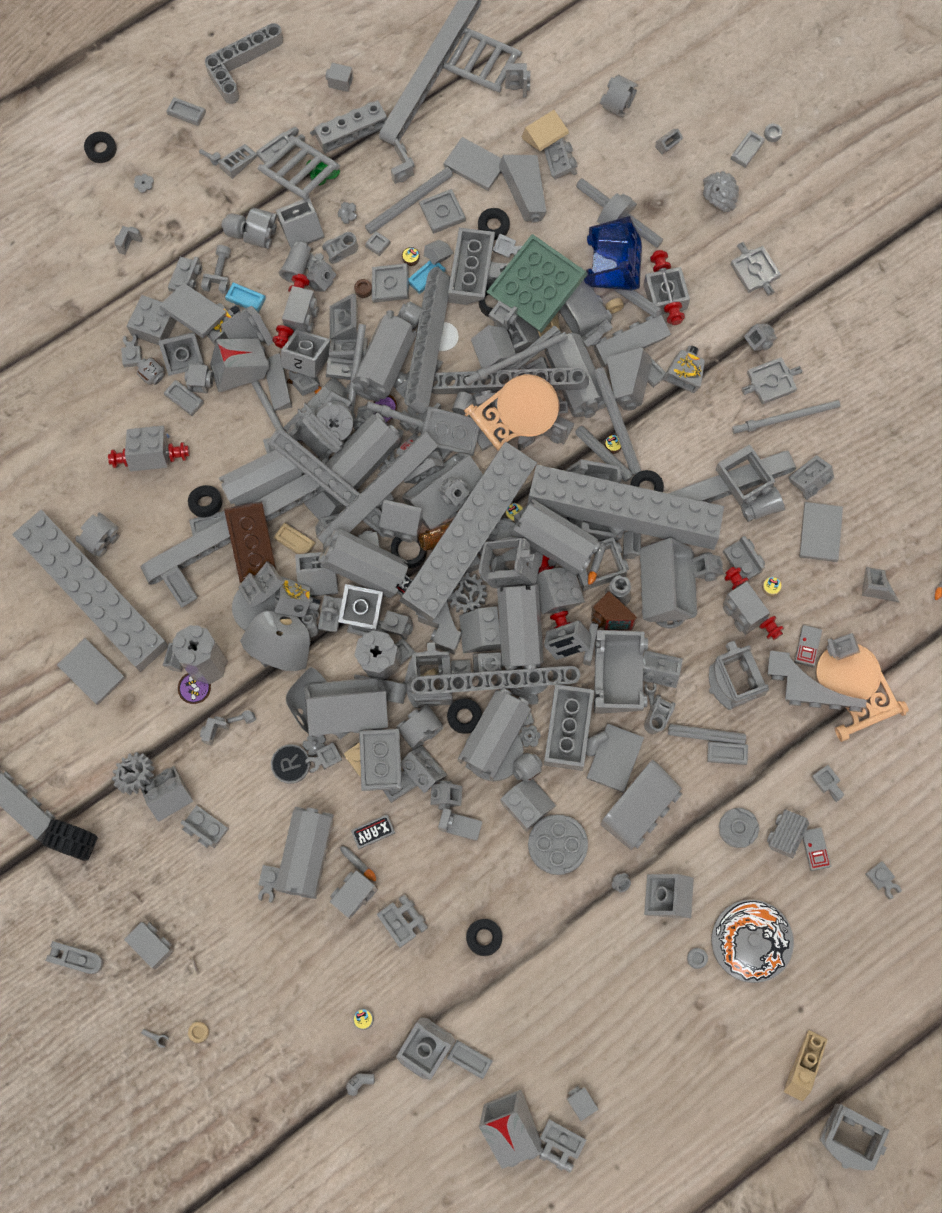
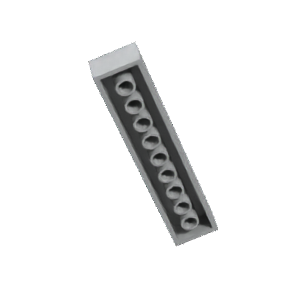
M505 441L399 601L430 622L436 618L537 462Z
M537 464L527 503L528 505L531 499H534L560 516L663 539L673 538L681 543L712 550L715 549L719 539L724 506Z
M42 510L37 512L12 534L140 672L168 648L165 640Z

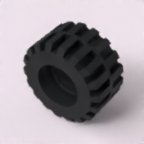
M53 819L50 820L41 843L45 847L60 853L88 861L98 837L85 829Z

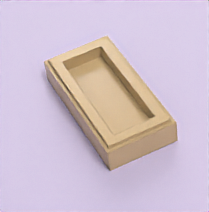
M285 522L273 537L296 554L310 553L316 544L313 540Z

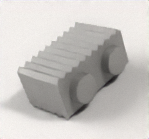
M785 809L783 814L778 815L776 819L777 827L774 832H770L767 842L771 850L793 859L809 826V821L806 817Z

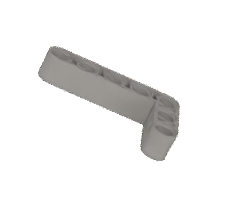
M269 24L205 58L208 75L226 103L233 104L239 100L236 83L229 72L282 45L283 35L278 24Z

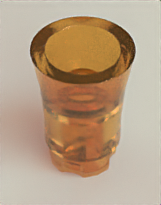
M452 520L419 534L418 538L423 551L434 549Z

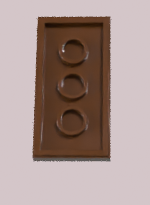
M262 501L224 508L240 583L244 581L249 573L256 576L266 562L272 564L276 569Z

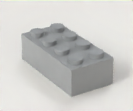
M555 684L544 760L545 766L583 771L594 690Z

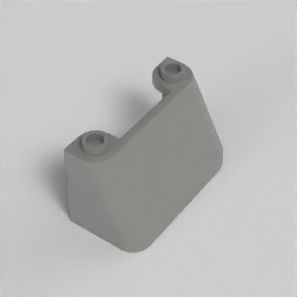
M581 459L565 470L621 483L622 480L620 466ZM563 516L569 522L597 538L598 541L614 537L615 541H618L622 538L623 533L616 537L605 525Z
M597 630L595 640L594 713L643 711L644 707H647V695H644L643 653L644 650H648V638H644L645 632Z

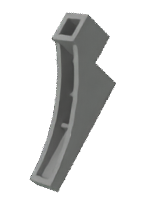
M447 601L432 622L416 613L418 615V622L437 628V630H433L431 640L435 642V648L446 652L449 651V653L455 655L461 639V632L457 631Z
M770 651L768 676H771L772 680L783 681L784 678H787L785 700L789 702V705L801 706V703H808L809 707L821 708V705H827L832 710H841V707H847L852 712H861V709H866L867 700L839 694L814 681L790 658V653Z

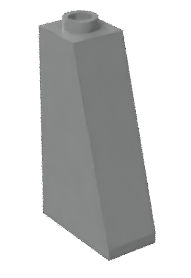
M503 155L499 168L524 221L534 223L542 221L546 214V206L538 156Z

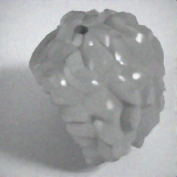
M724 171L716 172L703 179V196L706 200H709L711 204L723 212L728 213L736 208L735 203L739 197V186L730 173H725Z

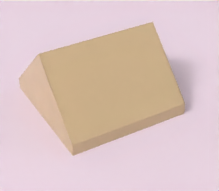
M552 110L525 127L521 137L531 146L542 151L569 134V131L556 111Z

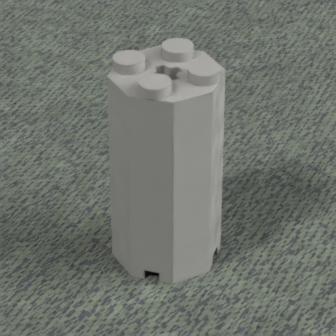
M384 315L379 321L352 380L354 384L353 389L360 393L363 392L373 401L378 402L390 394L417 334L416 331L412 332L413 326L397 316L388 319L389 315Z
M569 333L567 334L568 339L546 348L545 354L551 368L578 367L585 371L589 377V384L586 388L561 391L572 416L591 418L595 415L596 411L605 408L606 404L594 374L595 367L581 335ZM565 376L559 377L557 382H562ZM578 376L575 381H581L583 376Z
M379 413L371 414L325 465L357 490L402 442L400 440L402 436L394 426H389Z
M274 450L219 477V480L223 482L221 485L229 502L239 506L254 503L305 475V473L277 450Z
M531 499L511 532L512 536L525 538L530 543V547L574 574H581L587 568L591 561V556L593 553L595 554L600 546L597 538L534 499Z
M335 529L331 536H327L324 542V546H326L325 551L320 554L318 559L322 567L369 589L383 591V595L388 598L397 593L398 589L395 587L398 584H402L408 569L407 560L341 529Z
M539 585L497 588L502 666H505V670L522 668L523 665L524 669L541 667V663H544Z
M190 625L176 633V637L173 639L172 650L179 663L194 681L211 684L224 676V669L228 661L206 628Z
M372 630L358 639L355 657L369 677L387 680L390 676L399 672L402 656L389 634Z
M501 688L500 691H495L458 758L459 763L462 764L465 761L467 763L465 767L485 778L487 775H490V780L495 778L531 712L527 700L511 696L512 693L504 688Z
M294 808L275 890L305 898H317L333 825V814L325 812L320 814L318 813L319 810L314 808Z

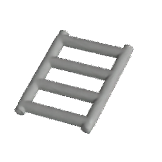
M466 28L463 39L450 61L445 63L443 68L500 93L501 85L506 78V64H514L517 57H521L522 51ZM472 37L480 42L463 70L456 67L455 64ZM486 44L495 47L481 74L477 76L470 73ZM504 51L511 54L495 83L486 80L500 53Z
M293 135L264 165L260 164L258 166V170L305 200L308 199L309 193L334 169L338 170L340 168V165ZM295 145L301 148L277 173L270 170ZM308 153L315 157L290 181L283 178ZM320 162L328 165L303 190L296 186Z

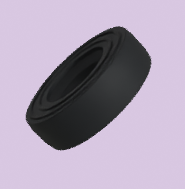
M94 132L84 142V150L87 157L95 163L108 162L116 154L115 140L106 132ZM104 142L107 144L105 151L100 153L94 151L95 144Z
M489 208L479 216L478 230L495 232L494 240H497L499 234L505 236L508 233L510 220L503 210ZM490 219H498L501 225L498 229L493 230L487 226V222Z
M650 470L638 472L630 483L631 486L639 487L643 481H650L654 485V491L663 492L664 490L662 478L656 472Z
M199 486L189 494L188 506L194 515L202 518L210 517L220 510L222 497L220 492L213 486ZM208 496L212 498V502L207 506H200L198 504L199 499Z
M466 698L453 702L447 712V720L450 727L461 734L471 733L482 716L479 705L475 701ZM462 709H468L472 713L471 721L468 723L459 722L457 719L458 712Z
M479 919L473 922L467 930V945L473 953L479 956L494 954L502 944V931L492 920ZM483 929L490 931L492 934L491 943L485 946L480 945L476 940L477 933Z

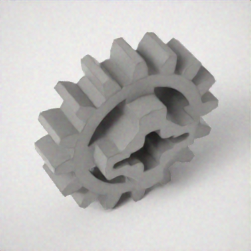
M467 572L465 577L462 576L457 586L460 585L459 589L455 592L453 590L447 599V602H451V608L456 606L457 613L463 610L465 614L467 610L473 611L474 608H481L480 603L485 604V599L482 597H487V592H484L486 585H481L483 583L482 578L476 580V574L470 577L469 572ZM464 588L469 593V599L464 594ZM478 596L477 600L473 603L474 597Z
M136 752L134 756L128 754L127 759L121 758L122 763H117L118 769L113 770V773L116 775L112 777V780L115 782L114 786L122 793L126 792L128 795H131L132 792L138 794L140 788L144 790V785L151 783L148 779L154 777V774L151 773L155 769L151 765L153 762L143 753L140 755Z

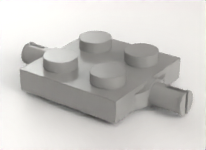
M744 242L739 243L737 247L742 255L732 260L731 266L747 292L750 293L758 288H764L768 296L774 294L775 291L770 283L779 279L781 274L765 248L761 246L754 250H748Z
M782 357L747 371L751 385L742 388V392L744 395L755 392L763 405L796 392L797 387L793 381V376L802 374V369L800 366L789 369Z

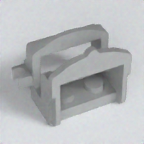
M304 403L307 410L301 411L298 409V413L301 416L290 426L287 434L291 437L296 434L319 456L318 459L326 464L332 452L336 454L342 448L344 439L340 441L314 415L315 408Z
M507 537L485 542L479 565L480 577L492 588L496 589L500 587L535 585L539 567L542 564L543 554L530 547V543L525 538ZM516 547L500 556H495L491 570L489 569L493 549ZM515 561V568L505 571V562Z
M735 641L727 643L726 648L728 652L718 656L714 664L709 667V693L714 694L719 703L728 710L765 696L769 691L768 684L765 685L752 656L751 646L737 648ZM741 659L740 666L744 672H747L749 677L747 679L748 684L753 690L737 695L725 665Z
M435 642L427 643V651L412 654L405 681L402 684L407 685L411 677L420 676L421 665L438 664L439 674H451L449 651L440 652L435 650ZM420 680L414 683V689L418 691L421 688ZM406 689L408 698L414 708H422L425 705L433 707L453 704L452 693L418 695Z
M835 1104L819 1140L841 1162L843 1168L851 1167L858 1170H874L880 1155H884L887 1149L883 1145L890 1130L841 1104ZM841 1120L851 1126H855V1123L863 1127L862 1131L872 1136L864 1155L833 1139Z

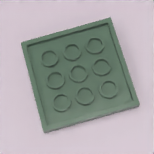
M532 234L487 290V293L498 302L501 301L510 308L517 307V315L542 333L588 274L585 270Z

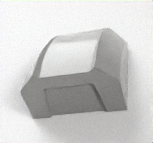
M421 1017L396 1058L403 1066L419 1077L431 1080L455 1042V1039L451 1033H448L430 1019Z

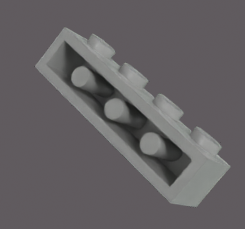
M378 100L370 102L359 109H353L345 115L337 116L331 121L314 127L316 138L324 154L381 130L387 120V116Z
M662 314L657 317L649 316L645 319L646 322L642 324L636 322L630 325V329L623 332V329L613 333L612 338H601L593 347L601 366H608L607 357L641 347L644 349L668 338L671 333Z

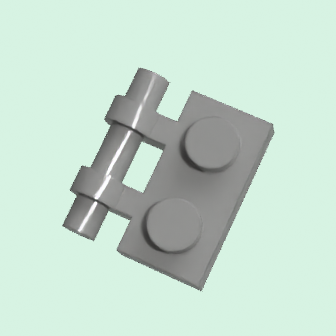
M406 895L399 898L403 905L400 908L391 903L377 913L399 948L416 937L412 930L415 927H418L421 933L428 929L424 923V917L418 914L414 908L415 904L412 900L409 901ZM406 911L413 919L409 924L402 916Z
M549 1119L540 1136V1139L546 1142L544 1148L541 1147L539 1158L557 1165L556 1168L561 1171L564 1169L571 1173L574 1165L567 1160L569 1156L578 1159L586 1139ZM552 1146L563 1151L561 1158L550 1152Z

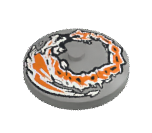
M743 900L732 904L719 915L712 929L711 945L716 961L727 974L743 982L759 983L776 977L786 968L793 953L794 939L787 919L778 909L763 901Z

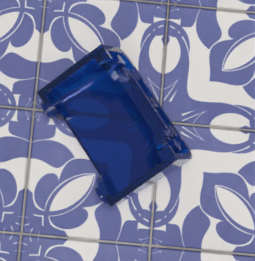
M627 216L589 227L587 242L594 251L592 269H586L588 275L584 279L585 284L594 288L629 291L639 289L642 241L631 217Z

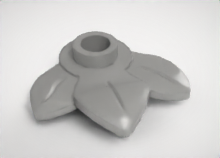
M531 672L529 674V681L533 682L535 674ZM516 677L511 680L512 684L515 683ZM547 686L509 689L513 695L527 700L529 705L538 704L536 694L543 692Z

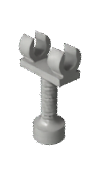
M224 245L217 246L216 255L218 260L214 275H203L202 290L209 291L211 283L219 284L220 293L227 294L230 282L227 277H221L225 258L230 257L231 249Z

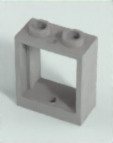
M751 445L720 461L716 467V471L740 506L745 503L749 505L757 499V496L761 494L764 496L773 490L772 487L775 480ZM748 460L764 484L744 496L727 471Z
M614 537L599 543H605V550H611L618 572L597 578L593 584L589 585L586 569H584L581 574H576L583 591L609 583L619 575L626 577L629 567L626 559H622L620 543L616 542Z

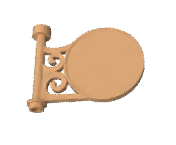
M524 374L509 380L502 389L477 407L471 404L463 411L465 416L470 415L497 451H499L505 441L508 442L514 437H533L549 430L559 414V399L555 389L545 379L536 375ZM498 398L497 408H488L485 417L483 414L484 408ZM490 412L495 413V416H496L495 419H493V420L487 419V418H491V417H492V415L490 414ZM499 427L504 428L506 432L503 434V430L500 429L497 433L500 438H504L502 442L494 434L495 430Z
M859 644L860 653L841 660H837L833 656L831 657L828 650L824 651L816 666V679L819 684L839 694L865 700L870 699L869 703L866 702L869 718L859 722L858 717L865 716V709H862L861 712L849 711L853 725L845 727L842 724L835 727V733L841 742L850 738L849 734L899 713L905 716L909 711L904 701H896L881 672L876 657L871 651ZM880 683L888 696L889 704L886 707L878 706L886 702V696L883 693H875ZM876 698L881 699V701L878 702V705L875 703Z

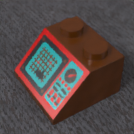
M609 591L592 608L591 621L594 624H598V628L601 627L604 630H632L635 627L637 616Z

